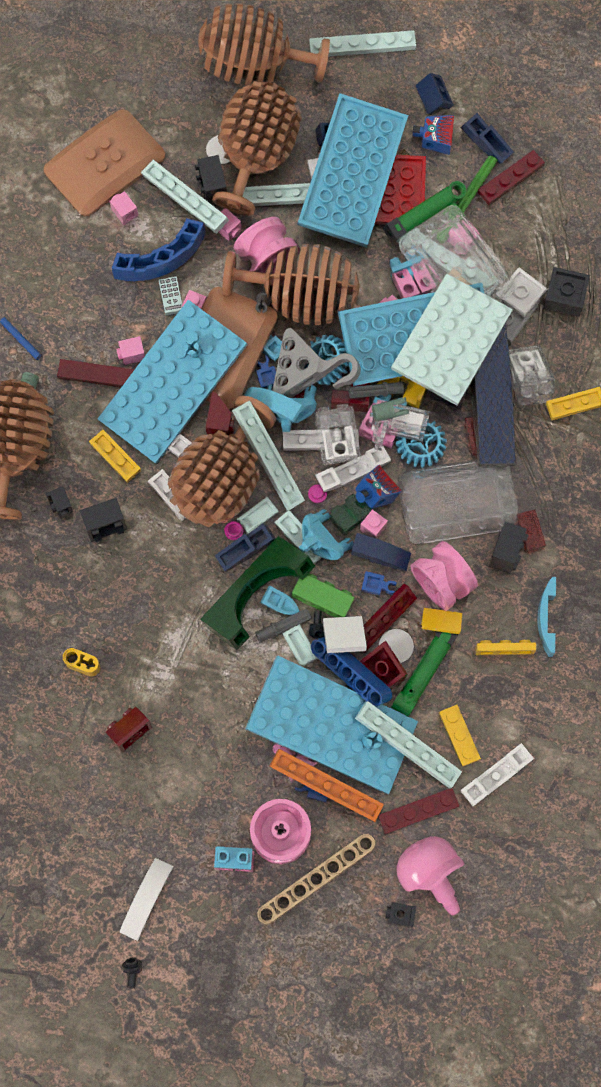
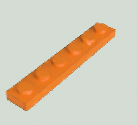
M279 748L269 765L271 768L374 822L384 806L383 803Z

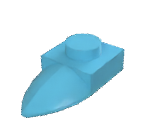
M268 586L260 602L261 604L282 614L293 615L300 612L292 598L276 588Z

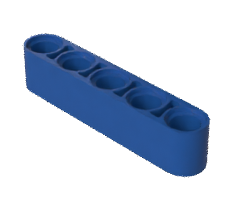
M325 637L314 640L311 643L312 653L366 702L368 701L377 707L392 699L391 689L349 652L327 653Z

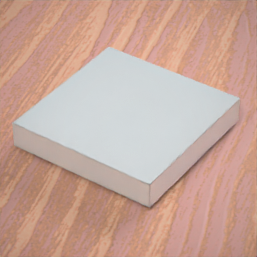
M519 267L496 292L495 296L522 317H525L548 289Z
M362 616L323 618L327 653L366 651L367 646Z

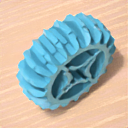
M323 335L322 338L316 337V342L310 341L311 348L323 360L328 361L340 354L346 353L344 342L333 335H329V337ZM331 347L336 349L337 355L333 354ZM344 362L317 381L318 384L330 385L331 382L336 383L337 378H343L342 373H348L345 369L349 367V363Z
M428 418L422 423L420 435H414L415 439L411 440L410 443H406V438L410 434L400 432L396 436V439H398L396 446L399 447L397 452L403 453L401 459L408 458L407 464L413 461L414 467H417L418 463H421L422 468L425 466V463L428 466H432V461L437 463L438 457H443L444 453L442 451L446 450L444 444L447 443V439L443 438L445 432H440L441 425L435 427V421L431 424L428 423ZM436 441V448L429 453L428 446ZM412 451H418V452L421 453V455H420V454H416V453H414V452H412Z

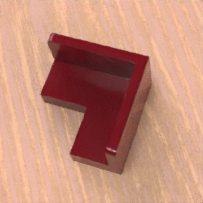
M370 383L362 384V385H357V386H367V385H370ZM332 390L331 410L368 412L369 397L350 398L348 391Z

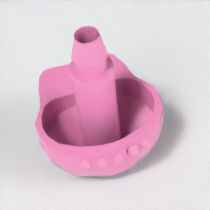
M436 836L424 838L410 845L400 856L396 869L397 877L402 887L409 892L416 889L431 890L437 902L442 903V906L450 915L453 916L460 912L457 898L454 896L455 891L447 879L450 873L464 866L463 860L457 855L454 847L445 839Z

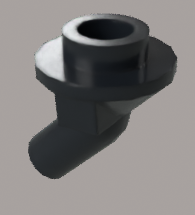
M314 611L313 624L309 625V635L313 638L325 636L324 627L321 624L322 611Z
M132 957L122 963V969L124 973H129L127 988L134 989L137 973L142 971V962Z

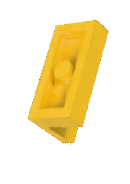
M410 380L403 396L406 397L407 405L419 409L427 389Z
M431 608L423 609L422 629L460 634L462 613Z

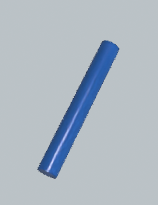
M3 317L0 323L36 360L40 359L42 355Z

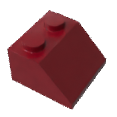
M212 392L205 427L206 435H214L218 430L226 433L225 435H235V420H232V413L218 394Z
M384 641L360 660L366 668L391 690L402 683L407 676V672L387 641Z
M137 707L127 709L122 714L123 718L118 722L113 721L105 732L122 753L153 728L150 720Z

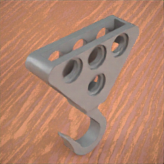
M288 328L283 335L273 391L292 398L325 377L342 363L351 362L352 371L350 374L333 384V387L337 389L354 383L360 375L361 366L355 357L346 353L340 354L328 361L321 359L292 328Z

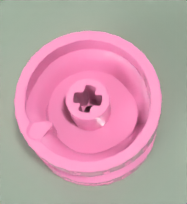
M269 217L258 221L246 229L236 240L234 251L241 260L251 261L252 265L249 271L266 273L273 259L272 274H275L278 253L286 250V269L290 247L296 246L297 243L293 238H283L286 235V227L278 217Z
M441 541L432 548V559L419 558L411 564V571L428 597L439 608L447 611L455 604L456 598H464L476 589L478 582L463 557L450 544Z
M274 799L260 806L253 815L250 824L253 847L263 859L274 864H288L300 858L308 848L311 836V824L305 810L297 803L287 799ZM279 829L284 831L282 835L278 834Z

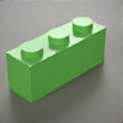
M311 573L303 580L299 578L292 592V598L334 618L347 617L355 597L347 590L342 589L340 591L334 588L335 586L330 582L324 581L323 583L317 580V577Z

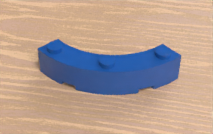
M186 218L176 238L171 243L153 250L150 254L117 253L111 268L114 279L144 281L161 277L176 270L193 256L202 243L206 234L204 223Z

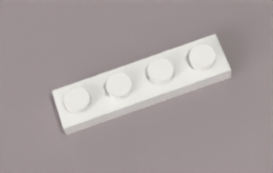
M354 429L355 448L359 450L358 429ZM290 430V432H283V451L324 450L321 434L323 430ZM329 430L330 439L332 443L334 441L333 431ZM342 430L341 436L343 438L342 440L344 441L346 440L344 430ZM342 444L335 446V450H345Z

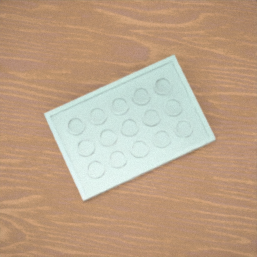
M446 274L391 369L458 405L513 309Z

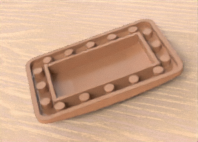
M123 109L110 115L60 151L45 164L44 173L79 214L90 216L107 204L116 194H120L143 177L141 172L152 160L158 164L162 163L165 159V151L129 111Z
M215 287L210 291L201 309L248 344L212 391L216 392L227 408L231 410L234 409L236 399L243 395L277 322L278 315L269 306L266 312L262 313L263 309H261V313H259L255 308L257 301L232 292L230 296H223L222 287ZM212 392L206 401L211 402Z

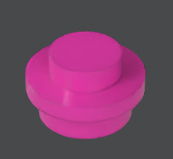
M313 485L308 491V497L313 503H322L327 497V492L323 491L321 485Z
M232 521L225 526L224 532L228 539L237 540L243 535L244 530L239 522Z

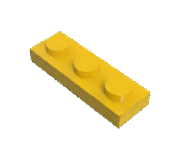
M596 387L547 401L546 406L551 420L601 407V388Z
M101 430L89 441L90 445L127 483L141 471V468L104 430Z
M483 640L477 643L475 652L476 655L534 654L536 652V642L531 643V640H520L519 643H511V640H501L499 643H492L490 640Z
M458 705L440 711V718L461 766L464 767L479 761L481 758Z

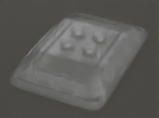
M455 205L446 207L402 236L399 240L400 250L432 293L437 291L446 274L467 285L482 283L484 293L498 302L510 296L516 288L515 282L487 242L461 209Z
M476 459L402 472L398 477V487L402 491L400 498L409 540L414 544H422L501 531L504 521L519 525L520 514L508 461L507 463L500 461V463L493 462L492 464H487L488 462H486V464H480L482 460Z

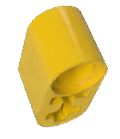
M69 648L63 653V661L69 669L87 676H95L100 672L101 667L95 656L74 648ZM71 655L78 656L74 663H69L68 658ZM93 662L95 667H90V669H88L86 664L91 665Z

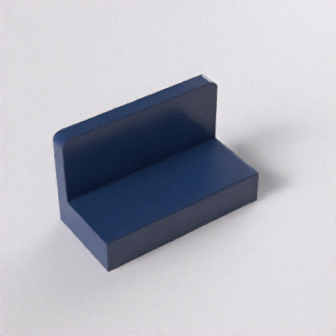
M429 73L416 84L427 114H433L440 107L450 109L454 106L441 75Z

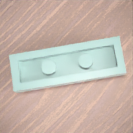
M288 510L274 524L299 549L303 542L302 524ZM312 550L306 552L314 564L322 558L315 555Z

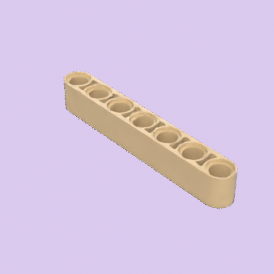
M369 834L361 835L261 906L257 913L259 921L264 925L272 924L370 854L375 846L374 838ZM363 839L371 842L369 849L361 847L360 842ZM352 851L355 854V859L347 861L344 858V853ZM331 862L336 863L339 867V870L335 873H331L327 869L328 864ZM314 874L322 877V882L318 885L311 882V877ZM297 886H303L306 893L304 896L298 897L295 895L294 889ZM280 898L288 899L289 906L282 909L278 906L277 902ZM263 910H270L273 916L270 920L265 921L261 918Z

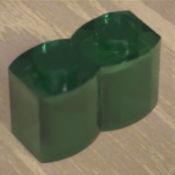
M354 493L346 498L345 504L342 506L337 505L330 511V520L343 536L361 524L371 510H374L366 502H358Z

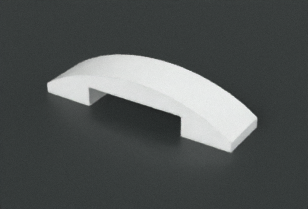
M383 444L366 451L365 455L334 469L331 467L315 476L323 491L327 492L365 477L377 465L383 467L391 459Z
M521 743L460 791L469 803L475 806L534 758Z
M157 858L154 859L129 908L120 933L136 941L139 940L147 923L146 921L174 866Z

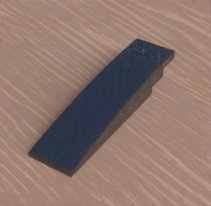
M505 323L470 383L478 467L516 465L511 369L507 326Z

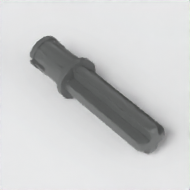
M264 284L262 285L261 292L257 295L255 307L259 313H261V309H263L262 313L267 311L268 305L271 303L273 285L270 286L268 297Z
M383 382L377 385L350 387L348 394L350 398L380 395L387 397L390 394H403L404 386L402 382Z
M304 609L274 624L271 622L269 626L256 631L255 635L259 643L273 636L278 637V634L310 620L311 615L307 609Z

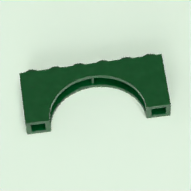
M278 536L200 620L209 631L235 650H238L250 637L243 628L242 615L248 600L254 592L265 583L279 577L292 576L303 580L315 565L309 555Z

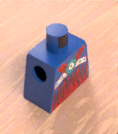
M454 115L425 117L424 127L413 126L412 137H422V147L425 149L450 155Z
M380 465L371 470L355 488L357 501L360 503L366 502L372 509L393 503L402 492Z

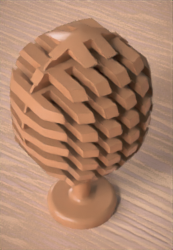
M226 4L223 20H219L220 6L214 7L212 22L207 25L206 18L200 29L198 46L200 57L202 48L206 51L204 68L209 72L212 57L215 58L214 76L219 78L222 63L226 64L225 81H230L232 69L235 67L234 83L240 84L243 70H246L245 85H251L255 70H257L256 82H263L265 70L267 69V82H273L277 66L281 65V71L287 59L316 65L315 81L320 83L323 81L330 39L324 38L321 41L317 54L291 49L288 33L286 40L283 41L282 39L283 21L278 18L276 30L273 32L274 14L269 11L265 27L263 26V8H258L255 23H253V5L247 6L244 20H241L243 4H237L234 19L231 20L232 4Z
M254 81L250 86L247 85L234 94L223 113L218 142L222 145L225 152L223 157L230 160L235 165L234 167L240 171L233 192H217L213 196V202L223 209H228L230 212L246 216L254 215L255 205L243 197L250 174H265L267 171H272L280 166L290 156L296 143L300 128L299 122L302 120L301 113L295 107L296 98L291 95L289 96L285 89L271 82Z
M303 244L301 247L298 268L297 245L290 247L286 273H284L286 250L281 251L277 255L275 274H272L273 259L266 273L236 269L235 252L228 251L223 274V296H230L232 294L234 281L264 284L267 297L270 292V286L273 285V307L277 312L279 311L283 290L282 316L287 319L289 318L293 301L292 318L294 322H300L304 296V325H310L316 294L315 325L322 324L327 295L326 324L332 323L334 320L337 296H340L339 311L346 310L348 295H353L351 309L358 299L359 279L356 272L354 286L350 284L352 263L347 257L343 279L340 281L342 254L338 251H335L331 279L329 278L331 263L330 247L325 246L319 276L320 245L318 244L313 246L309 271V244Z
M11 379L0 381V519L21 520V511L6 507L9 480L11 477L23 475L21 474L24 473L21 472L23 470H37L39 465L35 464L34 460L41 461L46 459L49 453L42 450L50 448L51 442L47 440V437H52V430L48 426L52 427L54 420L48 416H52L54 412L51 407L45 405L48 404L47 397L38 393L34 389L35 387L24 381Z
M239 396L236 399L234 409L250 400L265 429H270L274 426L276 417L272 410L264 403L249 396ZM241 426L235 435H225L226 433L220 430L214 435H200L184 449V452L180 454L175 463L171 476L168 478L169 489L171 488L173 495L169 501L174 506H178L181 515L195 524L199 523L209 528L214 523L220 524L230 521L248 503L259 481V469H255V462L258 456L254 452L249 453V445L244 442L246 435Z

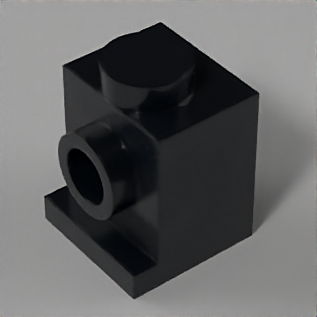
M63 486L45 493L53 513L58 512L61 519L68 517L70 513L74 512Z
M392 902L391 907L387 906L385 918L389 919L388 924L413 928L416 906ZM397 911H403L404 917L399 918L397 916Z

